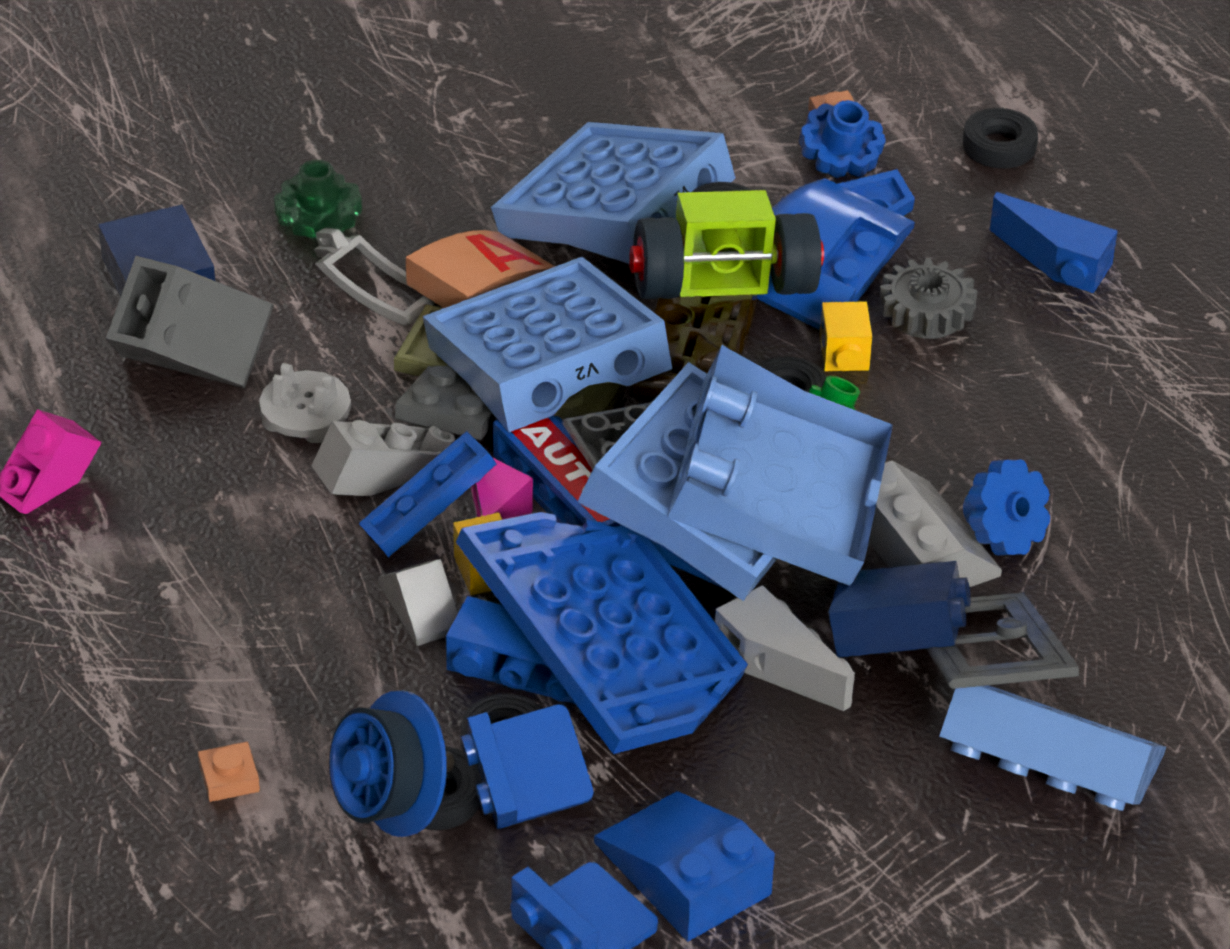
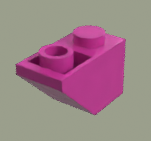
M37 409L0 473V497L20 513H30L79 483L102 442L73 420Z

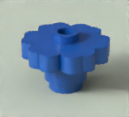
M844 100L835 106L825 103L817 109L810 111L806 124L801 129L799 144L802 147L801 152L805 158L816 160L815 167L819 172L829 174L835 178H841L847 172L853 176L861 177L867 171L875 169L886 139L882 133V125L879 122L868 120L869 113L862 105L855 101Z
M994 460L989 464L988 472H980L975 475L973 486L963 503V514L967 523L975 531L977 541L980 544H991V549L995 555H1025L1030 550L1031 542H1041L1044 539L1045 529L1050 523V514L1044 507L1049 499V490L1044 484L1040 472L1028 471L1024 460Z

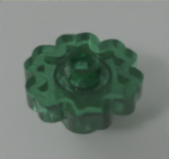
M310 160L300 166L299 172L295 176L281 184V192L274 196V209L278 223L283 226H291L293 234L316 238V233L323 228L338 229L343 233L345 229L354 227L355 216L362 212V196L359 193L358 185L355 183H345L344 176L336 173L329 162Z

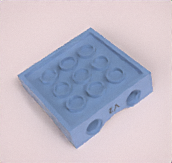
M587 122L491 207L498 231L508 238L568 244L630 264V246H633L635 227L639 219L675 218L678 193L692 192L697 187L712 182H732L735 179V174L723 133Z
M583 257L423 316L429 348L471 386L508 433L553 416L570 396L589 385L613 382L629 386L672 369L664 320Z
M721 345L703 381L667 517L851 586L865 562L893 425L808 393Z
M688 362L594 466L578 503L663 545L744 601L777 558L667 517L701 388L707 375Z

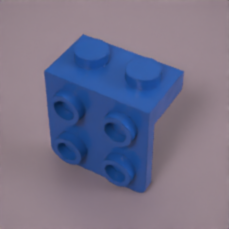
M557 704L492 724L488 712L467 718V735L460 736L468 765L477 764L483 782L475 785L479 803L484 815L492 813L497 829L578 806L592 799V783L569 711L565 706Z
M589 862L552 886H549L529 867L512 876V902L510 904L512 919L544 949H632L657 931V917L597 863Z

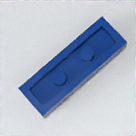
M466 431L365 517L359 525L379 548L390 557L401 546L408 543L416 533L437 515L444 512L452 502L473 484L479 482L497 463Z

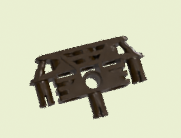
M757 295L659 298L654 313L665 322L672 369L633 384V396L657 398L688 362L707 374L721 345L742 356L755 314Z

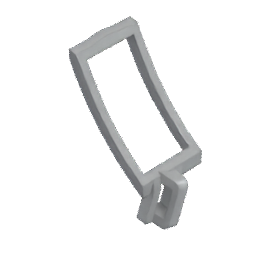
M323 228L316 233L319 246L314 251L317 257L322 259L315 264L342 290L374 312L394 322L406 325L421 314L426 304L432 306L435 304V302L423 295L406 310L402 311L375 298L358 287L332 264L356 247L382 271L407 285L406 271L390 262L360 235H353L348 238L344 237L340 230Z

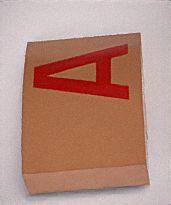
M489 230L468 231L440 239L406 257V283L439 306L446 308L555 266L500 232Z

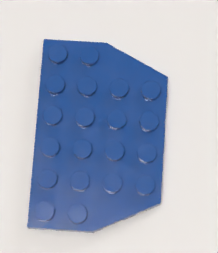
M543 512L461 528L456 540L460 549L612 754L692 734L742 678L748 664L649 538L625 526L612 527L602 522L586 520L583 527L558 523L555 514Z

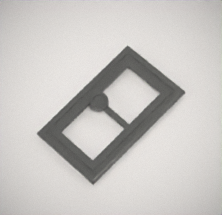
M1024 592L971 597L970 606L965 607V612L1005 609L1011 618L997 621V632L957 636L955 644L1026 638L1041 660L970 667L956 645L926 649L949 686L953 689L1079 676V666Z

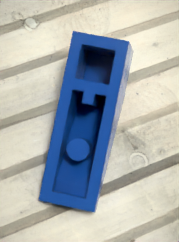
M996 192L993 197L990 223L991 232L1052 280L1094 294L1113 264L1117 230Z

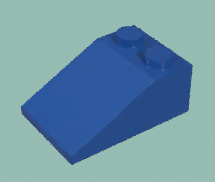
M679 791L672 793L594 836V843L687 942L772 895L775 853L742 820Z

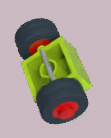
M766 190L684 192L677 195L675 218H642L637 221L633 246H630L629 262L630 270L635 276L638 294L642 299H672L679 296L768 294L770 274L774 289L778 294H811L817 290L819 285L821 266L824 263V246L820 239L816 218L813 214L797 213L774 216Z

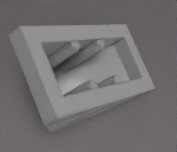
M441 559L423 562L378 577V584L416 646L446 637L458 612Z

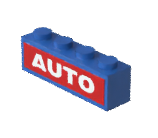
M559 416L547 417L509 433L499 420L493 422V456L498 461L533 478L534 500L547 513L555 514L558 523L583 527L586 520L602 522L612 527L623 526L578 503L593 470L564 427L563 421Z

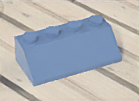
M990 685L956 688L940 733V737L953 741L951 751L978 760L982 752L1000 758L999 768L1026 777L1029 768L1048 775L1045 783L1047 785L1074 794L1077 785L1096 792L1095 802L1121 811L1124 810L1126 803L1132 805L1141 803L1166 750V746Z

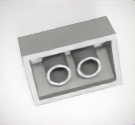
M894 461L885 463L869 544L888 568L957 561L959 577H967L969 587L1001 577L1002 569L977 541L976 537L930 481Z

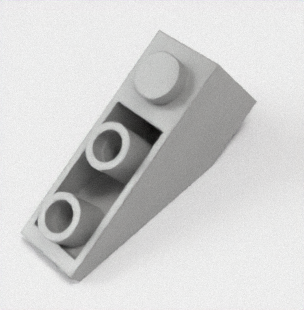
M355 420L353 422L332 421L312 463V467L331 494L372 496L404 485L455 441V437L452 433L439 430L436 426L416 427L407 426L402 423H393L392 425L372 424L362 420Z
M763 585L752 590L744 601L736 598L716 609L715 623L748 664L744 673L841 711L851 707L854 672L845 659L836 656L821 641L819 635L813 629L807 628L791 613V610L784 601L773 596Z

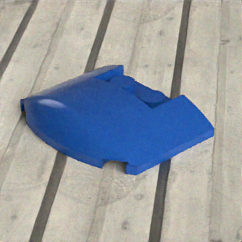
M826 178L805 184L783 197L772 207L774 216L778 214L809 213L813 214L816 218L820 239L824 246V263L821 266L818 288L811 294H778L774 289L770 274L768 294L757 295V299L820 330L822 302H857L913 230L915 222Z

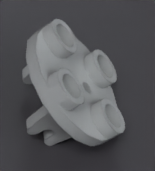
M283 363L281 365V375H274L273 381L263 389L259 399L262 425L268 431L279 432L285 436L305 438V440L311 443H321L332 421L344 422L348 418L351 409L348 388L338 378L327 373L309 370L294 372L292 365Z

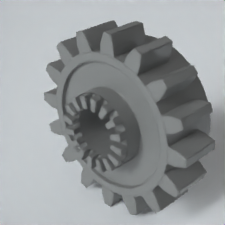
M926 258L924 265H918L912 259L908 260L906 269L895 265L893 266L892 274H884L883 285L880 286L879 305L883 306L882 315L883 317L890 318L892 326L913 337L935 339L948 336L957 330L964 329V320L972 321L977 300V290L973 289L974 280L973 278H963L964 270L962 268L953 271L949 270V262L947 261L942 262L939 266H935L931 258Z

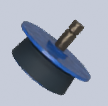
M391 691L380 696L370 708H355L346 713L334 731L329 752L331 786L343 812L349 818L359 823L374 821L384 832L397 837L415 835L425 829L432 821L444 794L446 772H450L454 767V757L451 752L445 750L441 728L430 707L414 693L409 691Z

